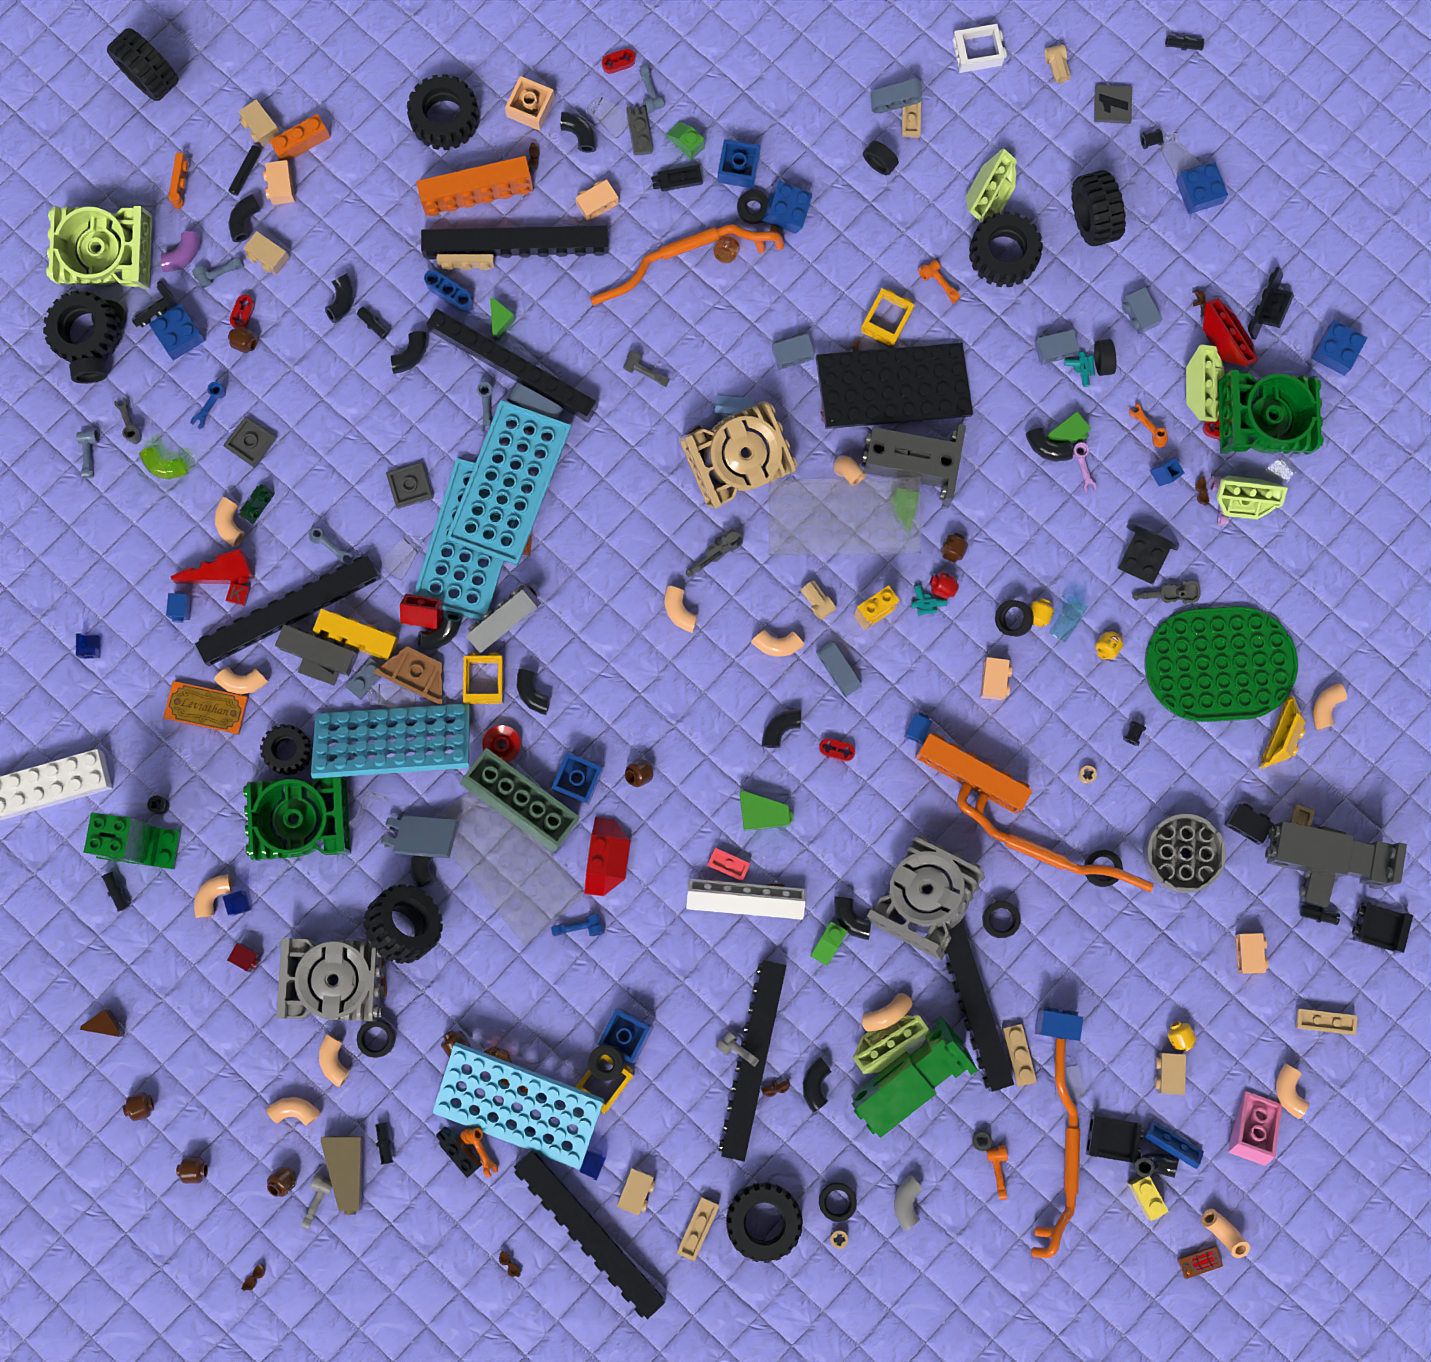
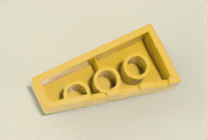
M323 609L320 610L313 631L321 638L332 639L338 644L350 646L355 650L387 661L393 657L399 642L395 634L385 630L381 632L373 625L367 624L365 626L360 624L358 620L353 618L347 619L338 613Z

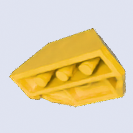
M1289 696L1284 701L1258 768H1266L1296 755L1299 748L1297 742L1303 737L1306 729L1303 728L1305 720L1295 697Z

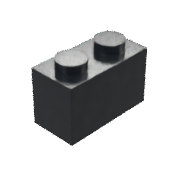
M1248 804L1235 805L1225 826L1257 845L1263 844L1274 823L1269 821L1270 818L1267 815L1257 814L1252 811L1253 808Z

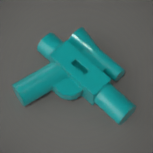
M1086 352L1078 353L1079 359L1065 358L1064 366L1074 367L1075 372L1080 373L1083 387H1089V372L1090 376H1095L1094 356L1086 357Z
M921 585L914 587L918 600L911 601V608H917L918 616L937 613V609L933 608L947 606V599H932L929 594L923 593Z

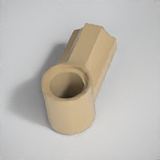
M1061 44L1045 48V60L1051 67L1055 83L1060 84L1069 80L1071 75L1066 61L1067 51L1065 45Z
M814 580L800 590L820 621L837 610L832 600L824 595Z

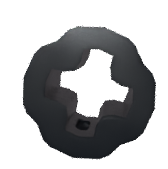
M1160 129L1140 134L1143 149L1156 144L1159 146L1163 145V134Z
M1131 721L1129 731L1123 737V740L1134 746H1139V739L1146 730V727Z
M152 796L148 800V809L153 813L165 814L169 810L168 800L161 796ZM157 802H160V809L157 808Z

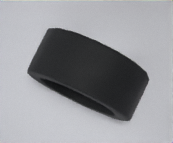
M872 141L863 152L865 161L874 170L883 175H890L899 163L895 153L879 141Z
M1112 339L1095 341L1094 360L1099 376L1112 375L1116 372V351Z
M81 358L69 364L71 380L75 383H95L108 377L106 362L101 358Z
M1005 601L996 611V626L1005 635L1022 636L1033 625V611L1029 605L1022 601ZM1012 607L1021 609L1024 617L1021 626L1015 630L1008 628L1005 622L1006 613Z
M1105 849L1092 853L1085 861V865H1093L1094 861L1099 857H1106L1113 862L1115 868L1123 870L1122 861L1119 856ZM1094 874L1085 875L1089 882L1099 887L1111 886L1119 881V879L1114 877L1101 880Z
M997 901L985 909L982 916L983 926L991 936L1007 938L1014 935L1019 929L1021 915L1012 903ZM998 908L1007 909L1012 914V926L1006 931H998L990 923L992 912Z
M368 1021L359 1029L356 1041L358 1048L363 1054L368 1057L378 1058L391 1052L395 1045L396 1036L391 1025L385 1021ZM373 1027L382 1028L388 1037L385 1047L378 1051L369 1049L365 1044V1034Z
M834 1182L822 1189L819 1195V1207L824 1216L834 1222L848 1220L856 1210L857 1199L849 1186ZM835 1190L845 1192L849 1198V1207L841 1214L830 1212L826 1206L828 1194Z

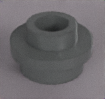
M979 1131L974 1134L972 1143L978 1151H986L992 1145V1138L989 1133ZM983 1138L986 1140V1143L981 1145L978 1140Z

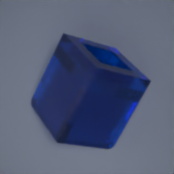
M76 633V656L80 659L100 658L101 637L99 635L84 636L81 633Z
M241 890L222 896L229 916L251 911L246 891Z
M588 1149L580 1168V1173L590 1176L593 1180L597 1181L606 1156Z

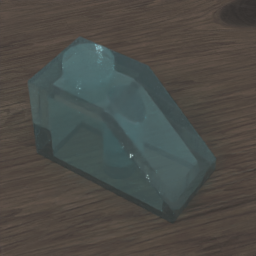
M1071 597L1049 633L1066 642L1088 606Z

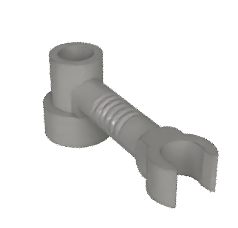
M730 1032L726 1034L722 1041L719 1040L715 1047L727 1056L734 1050L754 1067L759 1061L736 1043L738 1038Z
M319 1174L315 1175L310 1189L317 1193L301 1224V1227L307 1230L312 1223L324 1194L329 1195L332 1189V1183L323 1179L324 1176Z

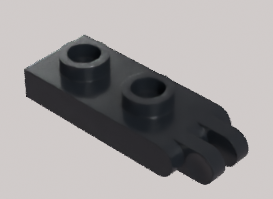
M699 164L660 171L657 176L651 177L652 182H658L653 184V189H661V191L703 184Z
M443 1127L436 1134L440 1140L439 1145L466 1178L482 1166V1163L455 1131H450L447 1127Z

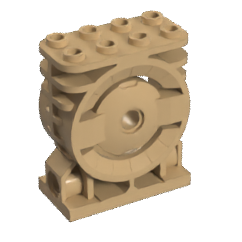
M766 401L759 402L721 420L711 431L699 429L678 438L707 508L716 509L722 506V504L733 500L737 490H753L796 471L797 462L789 453L790 445L781 434L783 429L780 422L776 421L774 417L776 412L771 403L768 404ZM742 420L746 421L748 428L760 432L768 443L769 459L766 466L764 467V472L761 467L765 463L767 457V449L765 443L762 440V438L756 433L746 431ZM724 429H726L727 434H728V436H729L728 440L726 441V443H725V445H724V449H723L724 460H725L727 466H728L732 471H734V472H736V473H739V474H745V477H746L748 483L745 482V480H744L743 477H738V476L732 474V473L726 468V466H725L724 463H723V460H722V446H723V443H724V441H725V439H726V435H725ZM744 447L749 452L746 458L741 456V450ZM703 448H704V452H703V454H704V461H705L706 466L704 465V462H703V460H702V458H701L700 453H698V451L701 450V449H703ZM709 473L721 484L713 486Z

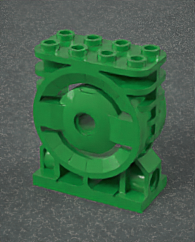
M1230 370L1218 380L1220 454H1228L1231 451L1246 452L1250 448L1267 454L1283 451L1284 454L1291 452L1301 454L1303 452L1305 455H1310L1317 451L1324 442L1323 435H1321L1323 424L1320 412L1322 407V399L1320 398L1321 381L1318 377L1311 376L1307 378L1306 375H1301L1296 378L1295 375L1272 374L1256 380L1250 373H1239V370ZM1257 389H1259V399L1251 406L1252 400L1258 396ZM1290 425H1291V428H1290V431L1288 432V434H1287L1284 438H1282V439L1280 440V436H1281L1282 434H1284V433L1289 429V427H1290Z
M347 777L316 778L312 784L299 779L247 782V786L243 787L244 797L247 798L244 813L245 817H248L245 834L247 837L249 836L246 854L250 856L251 860L260 861L301 857L311 854L316 850L326 856L351 854ZM303 788L307 789V797L317 805L320 812L319 828L308 844H306V838L314 832L317 826V812L313 805L304 799ZM284 790L285 800L276 807L273 813V826L275 831L287 840V850H285V843L274 834L271 826L272 811L277 803L282 800ZM325 796H334L333 810ZM298 814L299 821L296 824H292L290 821L291 817ZM335 818L336 835H330L333 827V819Z

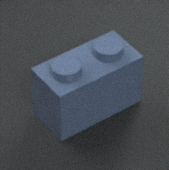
M1146 287L1125 296L1122 301V309L1125 314L1129 315L1131 326L1134 330H1137L1138 334L1146 332L1161 323L1162 317Z
M1062 329L1053 335L1049 333L1042 334L1035 342L1041 365L1075 357L1080 351L1074 329L1069 331Z
M799 333L787 340L784 338L779 339L772 344V353L778 370L814 360L815 353L808 333L804 335Z

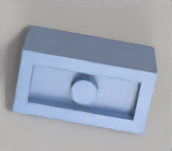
M717 396L715 418L725 419L739 411L745 410L754 405V399Z

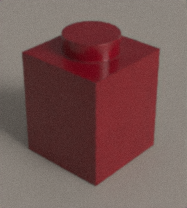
M237 943L227 961L247 972H252V970H256L259 966L261 954L241 943Z

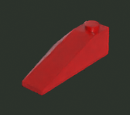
M237 549L216 556L217 561L200 563L201 565L198 569L188 568L170 577L176 584L238 583L242 585L250 582L254 575L248 556L241 549Z

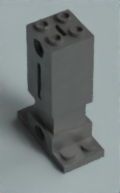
M1283 821L1273 825V828L1269 830L1268 839L1271 840L1270 846L1266 848L1265 858H1267V864L1333 878L1345 875L1360 878L1359 883L1369 885V888L1380 889L1401 883L1407 844L1400 842L1389 844L1380 841L1366 844L1353 841L1354 836Z

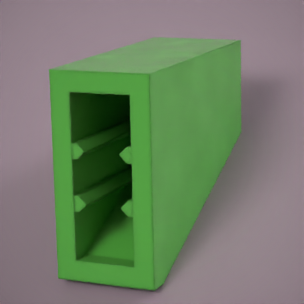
M746 791L739 792L744 831L788 827L791 825L790 821H794L793 811L789 810L788 805Z

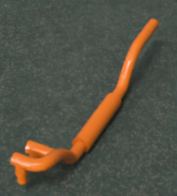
M734 224L725 225L717 229L713 227L659 247L660 250L647 254L641 260L636 273L630 280L621 286L591 296L590 299L594 306L626 294L643 279L650 263L662 258L666 260L705 246L731 233L753 241L758 253L765 252L764 241H774L777 250L784 249L783 238L776 226H772L769 232H753Z
M966 783L962 785L957 797V803L961 811L976 820L992 838L1006 843L1005 846L1062 871L1066 869L1079 875H1106L1151 893L1154 883L1131 873L1105 865H1079L1067 860V856L1011 832L1007 834L996 829L987 817L984 816V807L989 796L980 793L974 808L967 803L972 787Z
M1056 1039L1055 1050L1056 1087L1059 1097L1068 1111L1064 1165L1066 1207L1054 1227L1035 1228L1036 1236L1051 1237L1048 1248L1033 1247L1031 1250L1032 1257L1045 1259L1053 1257L1059 1250L1064 1229L1075 1212L1076 1194H1079L1080 1129H1078V1110L1070 1098L1065 1082L1066 1039Z

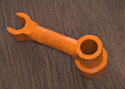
M936 260L918 268V273L923 280L927 281L931 277L937 280L953 304L959 300L961 295L940 274L938 270L941 267Z
M1139 404L1135 405L1138 412L1135 413L1129 409V415L1143 423L1152 433L1153 445L1157 448L1165 447L1168 441L1167 431L1164 428H1157L1144 415Z
M480 1128L463 1129L460 1138L466 1145L474 1144L483 1163L484 1175L492 1177L490 1168L493 1173L498 1172V1167L489 1159L484 1150L485 1148L481 1142L483 1137L482 1130Z
M1006 1145L997 1146L998 1148L986 1150L988 1162L992 1161L999 1200L1007 1199L1001 1162L1008 1161Z

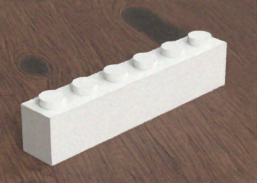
M689 879L686 909L803 919L806 889Z

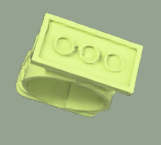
M53 206L49 210L48 217L51 223L48 229V238L50 240V247L47 249L49 266H47L46 273L52 282L57 285L79 284L85 286V284L106 286L119 282L124 287L150 289L152 215L142 206L121 208L115 214L97 207L71 208L64 206L60 208ZM110 221H113L112 229L119 235L121 239V248L117 237L110 232ZM101 245V250L95 253V248ZM77 254L81 262L87 267H89V274L87 270L83 268L80 262L78 261Z

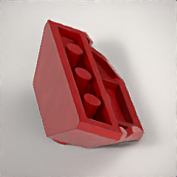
M1219 298L1208 301L1205 304L1203 330L1212 345L1217 347V353L1222 361L1241 366H1248L1257 362L1258 358L1254 344L1235 314Z
M595 817L591 834L584 894L605 896L626 878L631 840L614 819Z

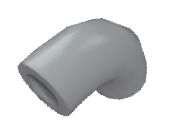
M912 1174L898 1187L894 1199L895 1216L904 1231L912 1228L920 1220L914 1210V1201L923 1189Z

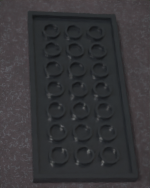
M963 343L817 354L815 357L825 429L961 418L973 415Z

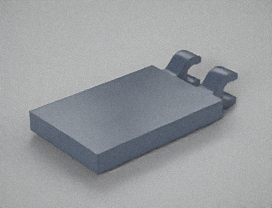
M404 815L401 821L395 818H387L386 826H390L389 830L398 831L397 838L382 835L380 843L385 844V848H393L395 854L450 858L459 823L454 819Z

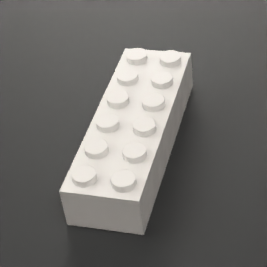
M95 749L1 776L0 821L113 789L104 752Z

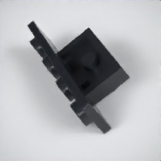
M1276 267L1275 271L1271 273L1269 285L1262 294V301L1256 307L1255 317L1249 323L1248 332L1251 339L1256 340L1262 324L1280 328L1292 302L1293 292L1278 289L1283 278L1281 267Z

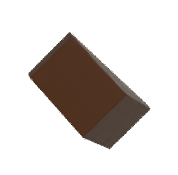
M103 1010L80 1027V1030L124 1037L125 1035L111 1010Z

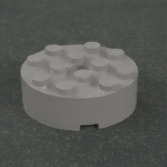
M1178 814L1162 820L1151 829L1144 843L1143 859L1149 875L1162 888L1175 893H1191L1208 887L1220 876L1226 861V848L1221 834L1208 820L1193 814ZM1183 848L1188 851L1187 859L1181 855Z

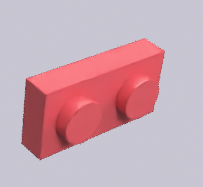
M715 848L707 866L743 882L751 863Z

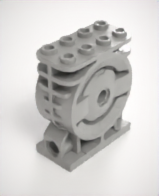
M919 835V837L912 839L913 844L907 848L908 853L906 857L901 859V863L896 867L891 877L890 895L880 898L874 910L870 909L867 917L875 927L942 961L945 956L944 951L951 940L949 929L956 926L967 912L969 902L974 899L973 894L979 890V884L981 881H984L985 875L980 869L981 866L973 861L968 863L963 860L964 857L955 852L950 854L946 852L947 849L939 844L934 846L929 843L927 838ZM926 866H938L944 869L951 877L953 888L959 890L960 894L951 891L950 883L944 873L933 867ZM902 887L905 888L907 899L914 908L922 912L934 913L924 914L911 909L904 900ZM926 887H933L931 893H924ZM943 907V908L949 910V912L947 913V912H945V911H943V910H939V909ZM898 914L905 921V924L900 925L894 922ZM917 930L922 933H927V935L925 937H922L921 935L915 932Z
M281 938L276 1018L307 1019L310 1015L315 1014L329 1020L377 1021L383 1014L380 997L384 995V986L381 985V978H384L385 966H382V958H385V956H380L377 953L378 950L375 947H371V941L333 940L316 945L310 939ZM345 948H347V958H349L357 968L359 975V983L355 994L347 1002H345L344 1011L341 1012L342 1001L347 999L353 993L357 984L356 971L354 967L347 960H345ZM326 951L325 959L316 965L311 977V984L314 993L320 999L323 1000L321 1009L319 1007L320 1002L312 995L310 991L308 978L312 966L317 960L322 958V953ZM296 957H302V959L300 960V962H299V964H298V967H297V969H296V965H297V959H296ZM334 974L339 978L336 985H332L330 982V978ZM295 989L300 1001H293L295 997Z

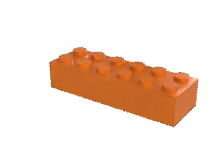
M526 156L416 181L421 204L426 216H436L440 212L445 211L454 212L458 208H471L479 203L488 204L496 199H509L513 195H526L533 191Z
M929 733L925 738L915 759L962 785L964 783L969 784L972 787L971 790L978 794L984 793L988 795L989 800L1014 814H1018L1023 810L1033 791L1029 788V784L1021 780L1019 782L1013 780L1011 774L995 770L993 764L977 760L978 756L971 752L966 754L955 743H946L939 734L934 733L932 735Z

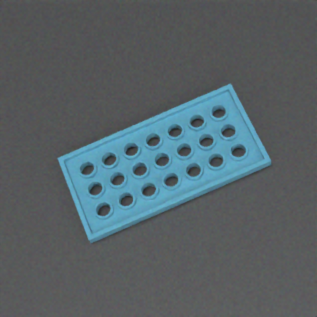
M500 400L446 540L518 566L572 426ZM510 420L517 422V426L513 429H509L506 426ZM526 427H533L535 429L534 433L526 435L524 433ZM544 433H551L552 439L547 442L543 441L542 435ZM504 437L510 439V443L507 446L500 445V440ZM526 444L528 449L526 452H519L517 450L518 446ZM538 450H544L546 455L544 458L538 459L535 457V453ZM500 454L504 458L501 463L493 462V457ZM519 461L521 467L514 470L511 468V463ZM530 468H538L539 473L536 476L529 475L528 471ZM489 472H495L497 477L495 480L489 481L486 479V475ZM507 478H512L515 482L513 486L506 487L504 481ZM529 484L532 486V491L527 494L523 493L522 487ZM481 490H489L490 495L487 498H481L479 496ZM501 495L508 498V501L503 505L497 502L498 497ZM524 502L526 505L525 509L522 511L516 510V503ZM477 506L483 508V513L479 516L473 514V509ZM493 513L501 515V519L498 522L490 520ZM510 520H518L519 525L516 528H510L508 526ZM467 525H476L475 532H466ZM485 531H493V538L485 539L483 536ZM504 537L512 539V543L509 546L501 544Z
M456 458L414 595L443 600V611L483 621L482 616L490 610L504 561L446 540L453 522V516L460 504L459 497L464 494L466 489L464 480L471 476L475 466L473 462ZM489 472L486 475V479L489 481H493L497 477L495 472ZM507 478L504 481V485L511 487L515 481L512 478ZM528 484L522 487L523 493L526 492ZM481 490L479 493L481 498H487L490 495V491ZM502 495L497 499V502L501 505L508 501V498ZM522 502L516 503V510L520 511ZM478 507L473 509V514L476 516L483 513V509ZM493 513L490 517V520L493 522H498L501 519V515ZM510 520L508 526L515 528L517 520ZM471 524L466 527V532L473 533L476 530V527ZM487 530L483 536L487 540L492 539L494 532ZM504 537L501 544L509 546L511 538ZM445 548L452 549L450 557L442 556V551ZM463 553H468L471 555V558L468 562H462L460 560V557ZM482 558L489 560L488 566L484 568L478 565L479 560ZM439 566L447 568V572L444 575L437 574L436 570ZM463 571L465 573L464 579L456 580L455 573ZM476 576L483 577L481 585L473 584V579ZM440 584V592H431L432 585ZM452 589L459 590L460 593L457 598L449 597V592ZM470 594L478 596V600L473 604L467 601Z
M470 704L316 713L311 776L312 778L469 768ZM448 720H455L453 723H446ZM429 721H435L434 724L427 725ZM411 722L416 723L414 726H407ZM390 724H397L395 727H388ZM371 725H377L374 729L369 728ZM357 726V729L350 730L351 727ZM332 728H338L337 731H330ZM447 735H454L453 738H445ZM428 736H435L432 740L426 739ZM415 737L413 741H407L408 738ZM389 739H396L394 742H387ZM370 740H377L373 744L368 743ZM351 741H357L356 744L349 745ZM337 742L336 746H329L331 743ZM450 749L454 750V751H453L452 753H450V754L445 753V751H447V750H450ZM428 751H434L431 755L425 754ZM409 752L415 753L413 756H406ZM388 754H395L394 757H386ZM369 755H376L373 759L367 758ZM351 756H356L354 760H347ZM332 757L336 758L335 761H328Z
M456 1042L453 1046L432 1113L473 1129L480 1128L483 1133L527 1150H533L535 1153L580 1170L605 1099ZM469 1064L473 1071H466L463 1065ZM482 1072H489L491 1078H484ZM500 1079H507L510 1085H503ZM458 1081L465 1082L467 1088H461L458 1085ZM523 1085L527 1087L528 1092H521L519 1090V1086ZM482 1088L486 1095H479L476 1089ZM537 1093H544L547 1099L541 1100ZM495 1096H502L504 1102L496 1101ZM453 1098L460 1099L462 1104L456 1105L453 1102ZM556 1100L564 1101L566 1106H558ZM513 1103H520L523 1109H516ZM471 1105H477L480 1108V1112L473 1111ZM574 1108H582L584 1110V1114L576 1113ZM532 1110L540 1111L541 1116H534ZM495 1112L499 1118L493 1119L489 1113ZM550 1117H557L560 1123L554 1124ZM508 1120H515L517 1126H511L508 1123ZM569 1124H575L579 1130H571ZM526 1127H533L536 1133H529ZM549 1133L553 1135L554 1140L550 1141L546 1139L545 1134ZM563 1141H570L573 1147H566Z

